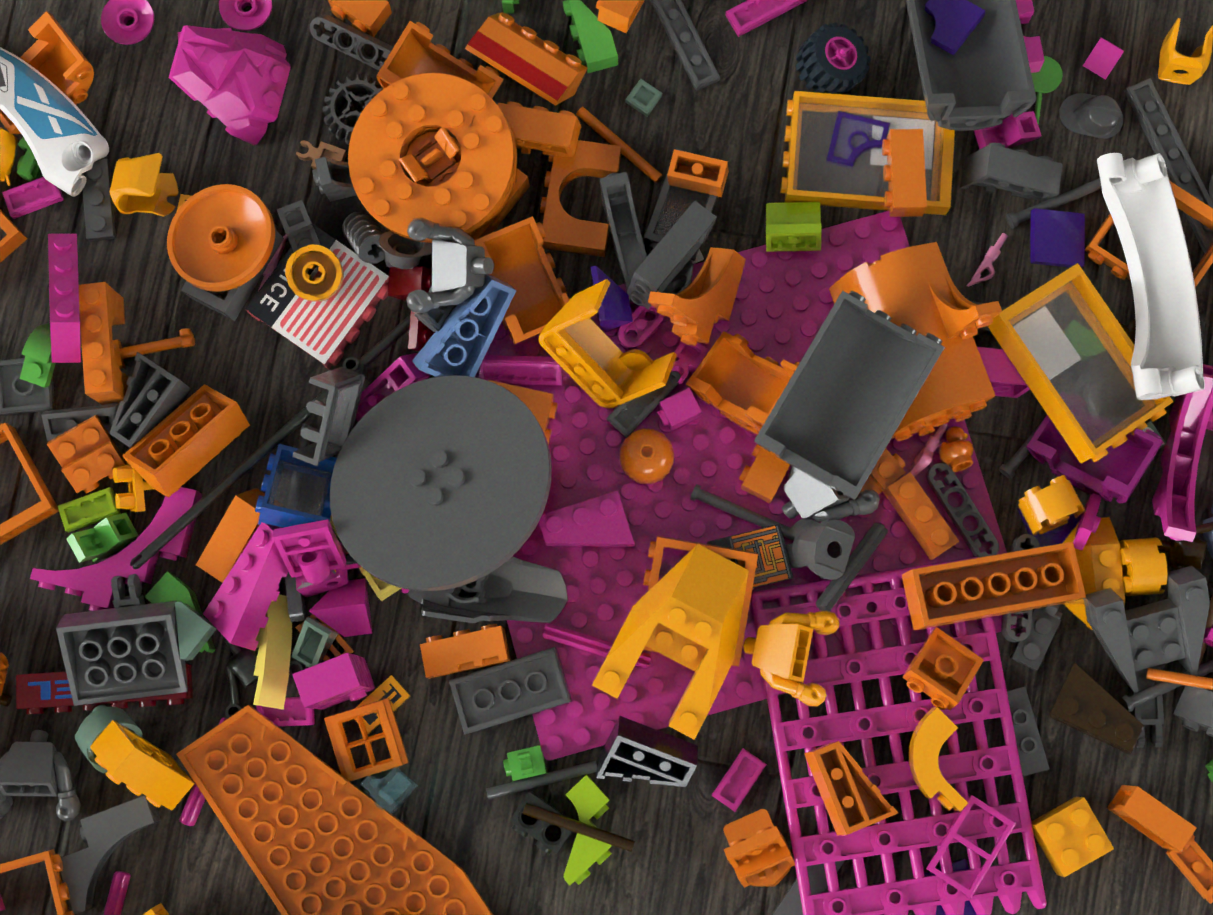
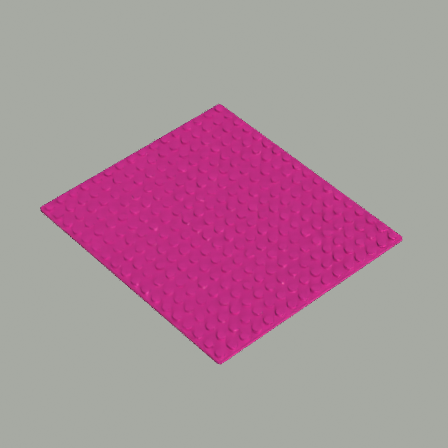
M885 211L824 228L821 235V251L766 252V245L738 252L746 261L730 320H718V323L713 324L709 343H698L710 351L723 331L733 336L737 333L748 340L749 344L747 346L755 355L765 359L768 356L779 364L783 359L792 364L795 362L800 363L834 306L829 288L857 266L865 262L873 263L880 260L881 255L910 247L901 218L890 217V211ZM705 262L693 265L692 282ZM624 284L618 285L622 290L626 292ZM630 302L631 313L639 307L634 302ZM596 313L594 316H592V317H590V318H591V319L598 325V327L600 328V326H599V321H598V315H597V313ZM653 313L645 315V318L649 321L654 320L656 317ZM664 316L661 326L637 350L645 352L653 361L675 352L681 343V338L672 332L674 323L670 322L671 318ZM502 322L486 355L551 357L539 343L540 334L514 344L509 337V334H511L509 329L505 330ZM620 327L604 332L623 353L629 351L619 342L618 331ZM630 332L627 334V338L632 341L637 338V335L634 332ZM563 368L562 385L510 384L552 393L554 395V402L558 403L555 419L550 418L548 429H552L548 445L551 454L552 475L549 496L543 514L618 491L635 543V548L546 546L538 522L530 537L513 557L561 572L568 592V601L557 618L549 624L614 643L633 605L641 599V596L643 597L648 592L649 586H645L643 583L646 569H652L653 558H648L650 542H656L657 536L707 544L708 541L762 528L700 500H690L696 484L700 485V489L790 528L802 519L800 514L794 519H789L782 510V507L790 501L784 491V485L789 480L788 476L791 465L770 504L740 489L743 481L739 480L745 466L751 467L756 459L751 454L757 445L754 442L757 434L744 429L720 414V410L716 409L711 403L708 405L693 391L692 393L702 411L701 417L671 431L668 425L663 426L657 414V411L660 410L658 405L634 430L637 431L643 428L655 429L663 433L671 441L674 449V464L666 477L653 484H639L623 472L619 462L620 448L626 438L606 419L618 406L614 408L599 406ZM479 369L475 375V378H479ZM689 372L685 381L679 384L665 399L689 388L686 383L692 376V373ZM955 418L949 419V422L946 423L948 427L939 439L941 443L934 451L931 463L915 476V479L959 542L938 557L930 560L887 497L881 492L878 495L880 498L878 509L873 513L856 515L854 517L850 515L840 519L851 526L855 532L850 555L874 523H881L888 530L887 535L857 575L975 557L927 481L928 470L937 463H943L940 459L939 447L943 442L949 443L946 439V432L950 427L958 426L968 434L966 441L972 443L965 420L956 422ZM940 426L934 427L935 431L928 435L919 436L918 433H914L912 437L897 442L895 438L889 441L886 449L891 455L897 453L906 465L903 468L906 472L903 476L908 474L909 468L916 456L925 446L929 437L934 436ZM974 450L971 456L974 463L969 468L954 473L997 539L999 550L996 555L1004 554L1007 551ZM937 469L935 470L934 480H941L945 485L943 489H940L942 493L951 487H955L953 483L947 486L944 481V477L947 475L944 471L939 472ZM956 492L950 493L948 495V503L952 507H960L962 504L961 495ZM966 516L963 519V527L968 531H974L977 528V520L972 516ZM981 530L970 538L972 541L978 538L982 545L978 548L981 553L986 551L989 555V548L992 546L989 542L984 543L980 536L985 533ZM784 537L785 545L792 544L794 542ZM664 547L659 580L690 551ZM808 566L792 568L793 579L752 588V592L829 579L819 578ZM901 580L902 588H904L903 580ZM890 582L873 584L874 592L891 590ZM862 586L846 589L847 597L863 594ZM807 595L790 597L791 605L808 603ZM779 599L762 602L763 610L780 607ZM751 600L744 641L747 637L756 638ZM867 603L866 609L868 612L873 613L876 611L875 603ZM1011 614V616H1012V617H1013V616H1017V619H1018V618L1023 617V614H1022V615H1014V614ZM1003 615L993 616L996 633L1001 632ZM907 616L912 644L926 642L928 638L927 628L913 630L911 616ZM896 618L880 620L884 648L901 646ZM982 618L965 621L968 635L984 633ZM507 620L517 659L556 647L572 702L532 714L543 756L548 761L605 745L619 716L656 730L669 727V720L695 671L661 653L643 650L642 652L651 655L649 667L644 669L634 666L617 699L592 686L606 658L605 656L544 638L542 634L547 623ZM869 623L852 625L856 652L873 650ZM954 623L938 626L940 630L952 638L957 637ZM1015 624L1012 625L1010 628H1016L1017 626ZM839 627L836 632L825 635L829 657L845 654L841 627ZM813 633L808 660L817 659ZM743 647L739 667L731 665L708 715L767 699L764 678L760 675V668L752 665L753 655L746 654Z

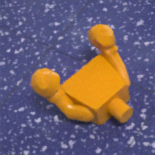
M827 610L815 613L808 612L807 614L786 612L772 619L769 625H761L758 628L756 638L747 637L743 648L746 654L753 655L752 665L760 668V675L772 688L791 694L792 697L799 699L808 706L817 707L825 701L827 696L826 690L817 683H803L813 630L821 635H829L836 632L839 628V619L835 613Z

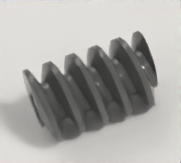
M353 212L348 215L343 222L342 232L358 257L370 264L384 260L385 252L381 249L378 242L383 231L375 219L361 212Z

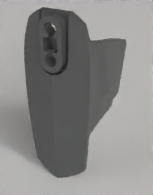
M513 556L496 570L469 584L439 591L409 590L408 592L410 598L423 604L421 610L423 616L468 623H477L483 620L551 623L561 613L568 601L566 584L560 571L523 561Z

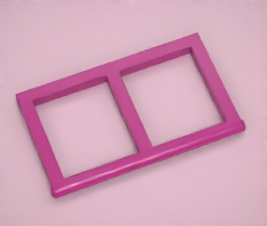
M973 795L969 797L968 804L961 810L926 868L970 899L1016 825L1014 820L1005 817ZM973 804L1007 825L990 854L956 833ZM953 838L986 859L969 889L935 868Z

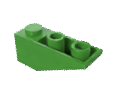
M581 0L562 1L566 17L571 16L573 25H569L573 41L578 40L580 49L576 50L577 57L582 61L581 64L588 68L587 74L617 66L618 54L611 31L602 22L597 21L598 18Z
M167 571L145 596L151 602L150 604L169 601L186 603L203 616L195 592L171 572ZM211 637L199 652L203 653L205 650L213 653L216 650Z

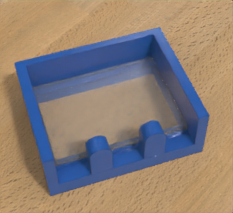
M279 444L276 455L270 454L267 470H270L271 474L264 475L261 491H265V496L259 495L255 512L260 513L258 524L261 525L262 522L284 528L327 519L330 522V485L337 458H327L319 462L318 466L292 457L293 452L299 450L298 448Z

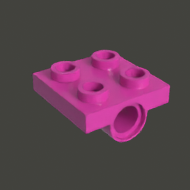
M329 519L273 530L272 538L291 578L304 575L308 583L317 584L326 580L331 570L346 567V558Z

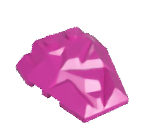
M186 25L183 26L169 78L194 101L199 100L208 109L207 113L212 118L217 117L226 125L225 130L229 134L252 145H257L266 133L268 123L274 122L278 117L291 66L285 60L287 54L284 45L262 34Z

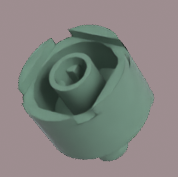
M105 705L95 707L92 713L83 720L75 734V740L80 750L92 766L102 773H106L108 770L101 767L94 760L97 756L90 746L112 720L140 737L143 735L140 728L124 710Z

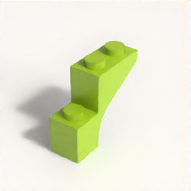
M588 775L584 776L565 794L575 806L579 821L596 827L590 818L594 816L596 819H599L609 809L606 803L610 799ZM577 833L564 872V879L569 886L574 882L578 885L581 884L591 874L588 868L595 862L599 865L602 864L612 854L608 850L612 845Z

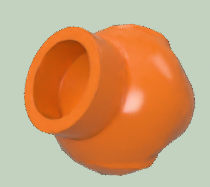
M952 426L947 430L946 439L949 443L943 442L939 447L941 461L950 465L953 472L963 471L974 463L971 458L974 451L973 445L970 441H966L968 434L958 426Z

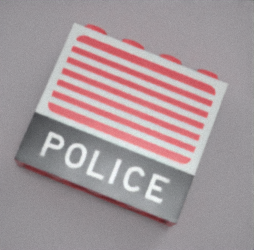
M313 224L321 246L331 250L342 264L344 277L338 292L330 299L320 302L308 301L296 295L289 287L285 275L287 261L294 253L291 247L245 310L258 321L261 320L320 361L329 370L332 365L336 366L341 361L344 355L342 351L347 344H352L360 334L358 329L364 321L368 322L376 312L375 306L380 299L385 300L387 298L389 276L372 264L362 261L356 253ZM315 266L314 270L309 269L308 274L312 276L311 281H314L316 277H321L322 273L318 271L319 266Z

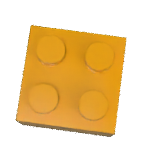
M1076 796L1032 821L1034 837L1056 875L1066 877L1114 849L1085 797Z

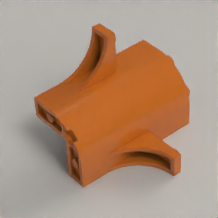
M937 242L906 247L881 255L880 260L870 264L865 262L852 269L829 288L834 304L842 291L848 294L854 291L866 298L864 303L868 304L870 311L875 313L876 310H880L888 314L892 318L890 322L899 327L902 323L910 326L917 331L916 336L919 333L924 336L930 333L943 341L941 345L945 347L891 438H895L897 442L912 437L914 433H918L919 436L928 435L935 431L934 427L948 423L949 419L955 418L956 422L968 419L972 416L971 412L987 407L986 402L996 396L973 336L978 334L977 330L993 323V318L1002 312L999 301L978 305L966 299L954 285Z

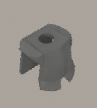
M802 518L790 528L789 533L795 537L792 544L786 545L791 568L808 566L819 578L829 580L838 579L844 574L855 539V532L851 526L836 519H828L819 523L812 519L804 520Z

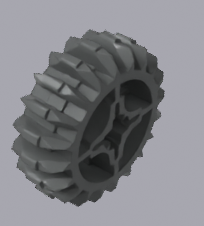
M357 74L356 80L353 81L347 75V82L344 84L337 80L338 89L329 88L331 96L324 98L327 106L322 108L323 113L327 115L324 117L325 124L330 125L328 129L331 134L336 133L337 140L341 141L345 138L347 145L350 143L354 129L351 126L356 124L361 114L357 110L355 111L353 103L360 110H364L366 105L383 90L378 80L373 83V79L369 75L364 81L360 74ZM364 93L366 95L363 97H358L354 94ZM347 100L348 106L339 117L340 106Z

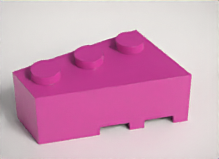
M618 491L542 514L539 520L546 546L635 548Z

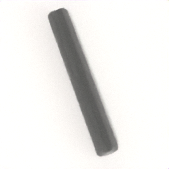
M874 523L849 556L844 574L840 578L832 580L818 598L815 605L820 611L832 610L887 535L888 530L883 524Z

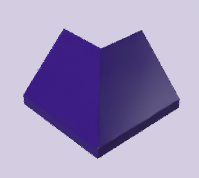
M592 266V285L605 279L610 281L608 290L597 312L600 329L603 332H608L633 322L629 295L597 266Z

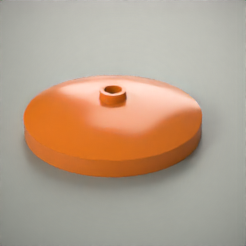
M221 184L205 188L185 201L173 217L167 236L169 259L178 274L197 288L206 291H226L237 288L255 277L268 261L275 242L274 220L264 202L256 194L244 187Z

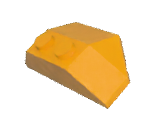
M1103 517L1096 532H1091L1083 550L1074 548L1085 594L1111 588L1123 600L1125 605L1120 543L1110 517ZM1079 522L1063 543L1073 542ZM1084 598L1063 604L1086 624L1090 630H1093L1087 621Z

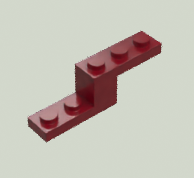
M423 266L414 267L413 269L390 267L389 297L406 301L410 292L424 290L428 293L432 286V269ZM411 311L408 349L420 351L435 332L415 317V313Z

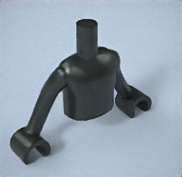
M226 639L225 643L233 653V656L225 666L231 695V705L225 711L226 717L229 718L232 716L233 708L237 707L239 711L244 708L240 705L237 677L244 688H248L258 681L259 676L253 675L259 648L253 651L230 644ZM291 661L289 676L293 677L292 667L295 664H298L301 670L305 669L304 664L299 661Z

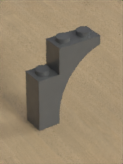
M327 157L315 159L317 169L312 170L315 184L319 186L321 194H326L330 202L357 195L350 178L348 162L336 161Z
M627 172L611 173L604 178H600L603 207L612 234L613 248L627 292L634 272L646 259L647 255L638 225Z
M146 795L80 820L82 825L80 827V835L82 840L88 843L89 847L62 857L63 871H60L62 883H67L70 893V899L66 900L70 910H73L74 915L93 908L98 877L114 850L134 833L161 821L157 807L146 799Z

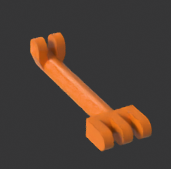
M185 328L179 330V337L123 348L121 341L118 339L112 340L115 358L119 368H125L124 358L134 357L137 352L144 355L194 346V335L190 329Z

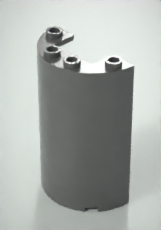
M906 0L927 115L931 121H938L939 127L958 131L993 127L1002 124V118H1006L1011 114L1015 118L1021 115L1037 100L1016 0H967L984 9L985 16L954 55L931 43V37L935 31L936 24L932 16L925 11V4L928 0Z
M842 291L754 442L767 451L775 453L778 458L835 491L843 492L845 496L855 500L945 347L941 345L943 342L941 339L930 333H927L926 336L919 333L916 336L917 331L910 326L902 323L899 327L890 322L892 318L888 314L880 310H876L875 313L870 311L868 304L864 303L866 298L854 291H851L849 294Z

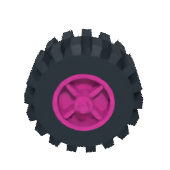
M831 23L829 26L825 24L817 29L798 49L800 52L796 55V60L799 62L796 65V70L801 72L799 78L801 81L805 80L807 83L805 87L808 90L812 88L817 93L845 95L864 79L865 74L870 68L868 64L871 62V57L867 55L869 52L868 45L864 46V39L862 36L858 37L856 35V30L853 28L851 30L847 29L845 24H841L839 27L837 23Z

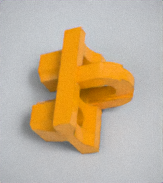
M126 462V465L113 468L114 482H128L129 492L115 495L116 508L130 509V512L146 511L144 490H152L154 488L146 481H143L141 475L128 462Z

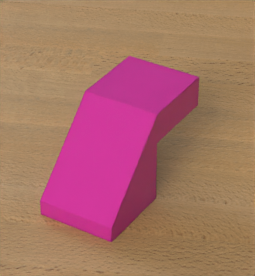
M1034 111L1024 112L1016 118L1011 114L1002 120V124L974 130L979 149L988 146L990 143H1001L1005 145V148L1009 149L1042 136Z

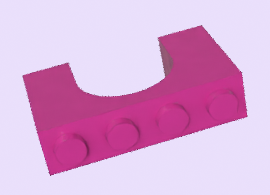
M48 234L52 363H80L77 234Z

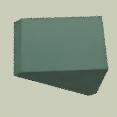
M175 602L180 659L186 661L193 660L217 629L188 604Z
M307 617L291 657L307 667L320 664L338 633L316 619Z

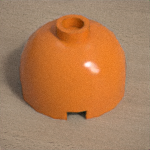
M643 428L632 432L624 440L620 448L619 462L623 472L630 479L635 480L639 484H653L664 479L670 472L674 464V449L671 441L663 433L655 429Z

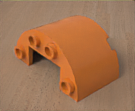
M46 11L28 29L31 35L38 40L20 58L48 78L77 105L88 97L87 91L94 78V69L54 16ZM0 109V121L9 133L21 134L15 124Z
M409 21L377 74V80L383 89L400 79L422 73L449 74L475 84L491 98L494 97L504 80L499 77V72L494 68L480 65L476 71L467 60L463 58L458 60L450 55L451 52L441 44L434 45L431 43L433 34L430 33V29L420 22L415 24L412 21Z
M533 216L474 240L475 245L484 247L485 257L491 258L494 262V270L489 275L507 282L517 290L502 320L505 330L509 329L511 333L509 337L514 344L540 334L544 326L570 300L566 294L562 279L560 277L556 279L552 269L555 268V263L551 254H545L543 238L546 237L543 226L540 222L536 223Z
M723 331L686 385L708 405L711 403L716 409L720 410V414L744 429L758 435L798 367L799 362L792 364L783 359L779 364L768 356L765 359L755 355L747 346L749 342L743 336L737 333L733 336Z

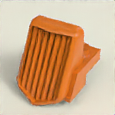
M760 809L724 826L723 830L730 847L723 850L744 888L749 885L774 887L785 877L791 867L795 866L794 858L786 840L778 827L774 826L766 809Z

